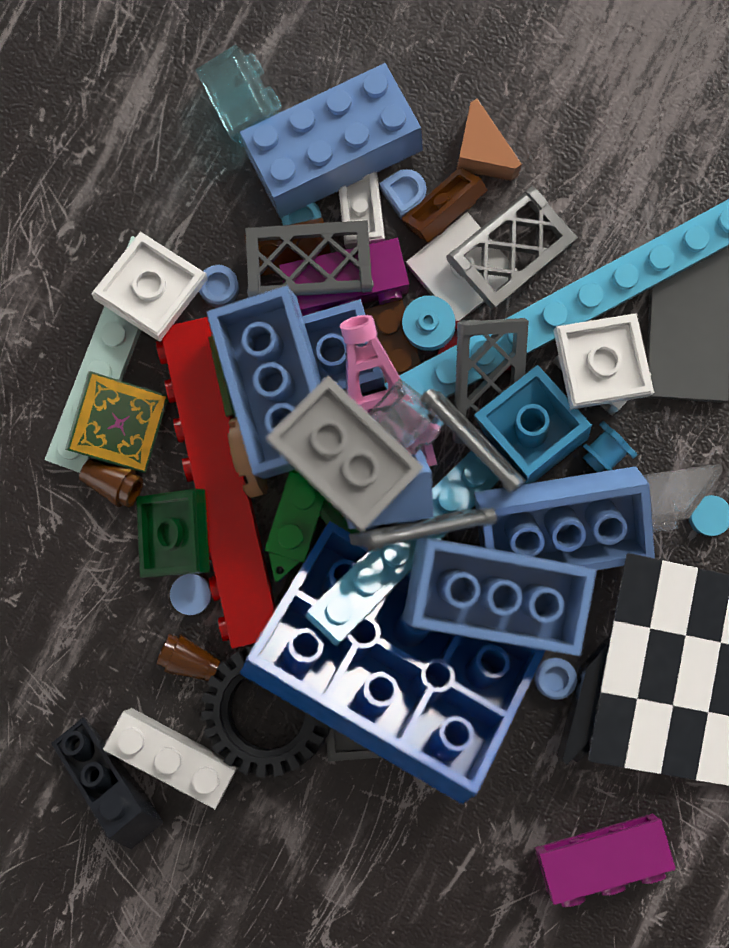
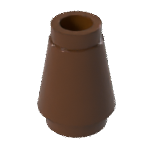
M91 459L84 463L79 474L81 482L85 483L116 507L124 505L129 508L133 506L136 502V497H139L143 487V478L137 476L135 470L96 462Z
M168 634L156 661L157 665L164 667L163 672L209 681L211 676H215L220 663V659L213 657V655L181 634L178 637Z

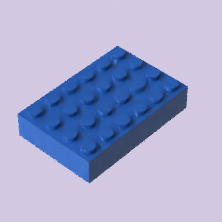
M329 521L247 657L240 674L463 804L477 794L546 650L410 626L402 619L411 571L335 646L305 615L370 550H366V547L351 545L349 536L351 533Z

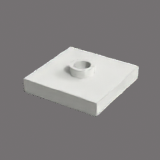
M468 212L406 261V266L431 296L439 297L451 306L457 321L465 319L485 302L446 259V256L451 251L460 246L481 228ZM475 247L465 257L472 265L481 266L482 247ZM488 248V267L509 269V260L499 249ZM488 275L487 282L497 292L508 282V277Z
M140 232L91 294L94 300L160 342L208 279L205 272Z
M636 313L556 326L553 330L570 410L649 397L654 393Z

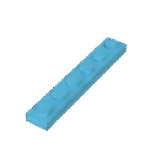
M470 451L432 489L434 516L472 509L475 506L474 492L491 490L500 479L475 453ZM449 532L426 537L442 540ZM417 539L384 545V548L378 550H370L307 612L305 617L337 646L412 570Z

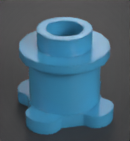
M604 421L599 424L604 432L590 446L587 444L583 446L588 452L583 459L597 473L612 470L627 454L633 459L638 455Z

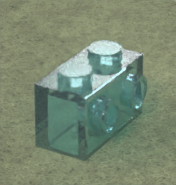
M236 44L196 69L229 137L243 148L245 146L240 131L278 114L277 110L282 108L273 89L270 86L265 88L260 79V76L264 74V70L258 59L252 52L247 55Z

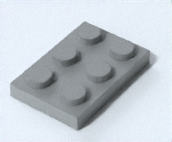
M329 376L266 437V441L361 533L424 468Z

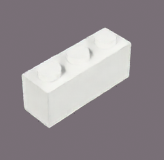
M133 708L122 712L103 748L104 751L214 809L220 803L238 769L235 765L231 767L223 761L225 759L224 756L216 754L205 746Z

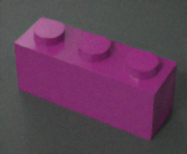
M398 238L369 244L371 276L374 282L372 292L296 296L302 316L360 299L362 305L377 300L380 305L402 300V295L408 293L409 281ZM354 248L347 249L346 251L350 254ZM339 252L317 256L313 261L327 273L331 274L345 257ZM304 260L279 265L280 270L290 277ZM349 262L335 279L337 281L360 280L359 269ZM308 265L294 282L296 284L324 282L326 279Z
M653 813L534 847L548 896L554 905L561 903L562 907L579 905L586 901V895L600 891L604 896L620 893L626 889L625 884L641 880L642 884L655 883L665 879L666 872L676 870L662 821Z

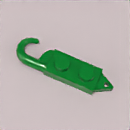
M296 469L289 472L265 547V551L269 552L276 582H279L300 562H305L325 501V497ZM278 567L284 568L283 574H277L276 570Z

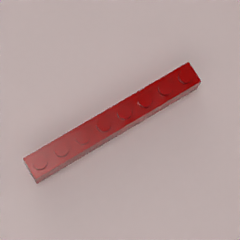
M208 317L172 325L160 342L156 341V348L161 365L168 364L171 379L165 380V388L170 404L176 403L180 418L173 419L178 442H185L188 457L182 458L187 482L194 481L196 489H205L209 561L212 560L215 576L209 577V584L213 600H221L224 616L218 617L223 642L230 640L232 649L256 643L277 608L252 499L242 489L243 485L248 484L246 475L239 477L233 464L228 439L229 429L233 428L230 427L229 421L233 416L226 417L208 339L213 333Z

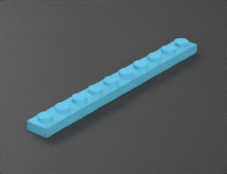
M729 199L506 318H526L529 320L526 355L554 341L553 330L556 326L593 320L729 246ZM513 333L504 334L496 342L507 355L512 352ZM482 335L470 337L469 358L487 341ZM457 345L400 375L419 412L427 409L420 401V398L429 389L441 392L446 398L455 394ZM492 346L476 365L489 376L505 358ZM473 367L468 371V386L483 379ZM387 382L384 384L385 390L388 389Z

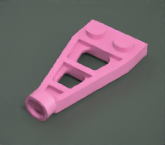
M360 315L345 320L340 324L344 343L346 344V393L366 412L369 409L387 404L394 406L403 420V426L399 430L388 433L394 439L416 437L429 467L437 465L426 422L378 340L373 317L370 315ZM368 342L364 346H357V344ZM380 367L387 381L388 389L362 396L359 382L360 371Z

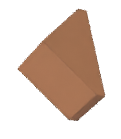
M476 99L470 103L457 169L461 167L470 173L512 181L518 177L522 163L479 100Z

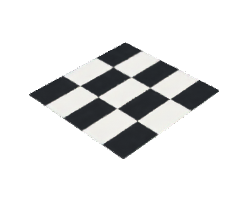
M631 553L626 554L588 760L590 762L729 786L728 574Z

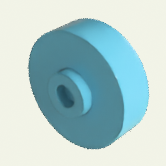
M422 296L415 299L407 306L402 318L406 338L413 346L421 350L433 351L444 347L452 339L455 332V315L451 306L445 300L436 296Z

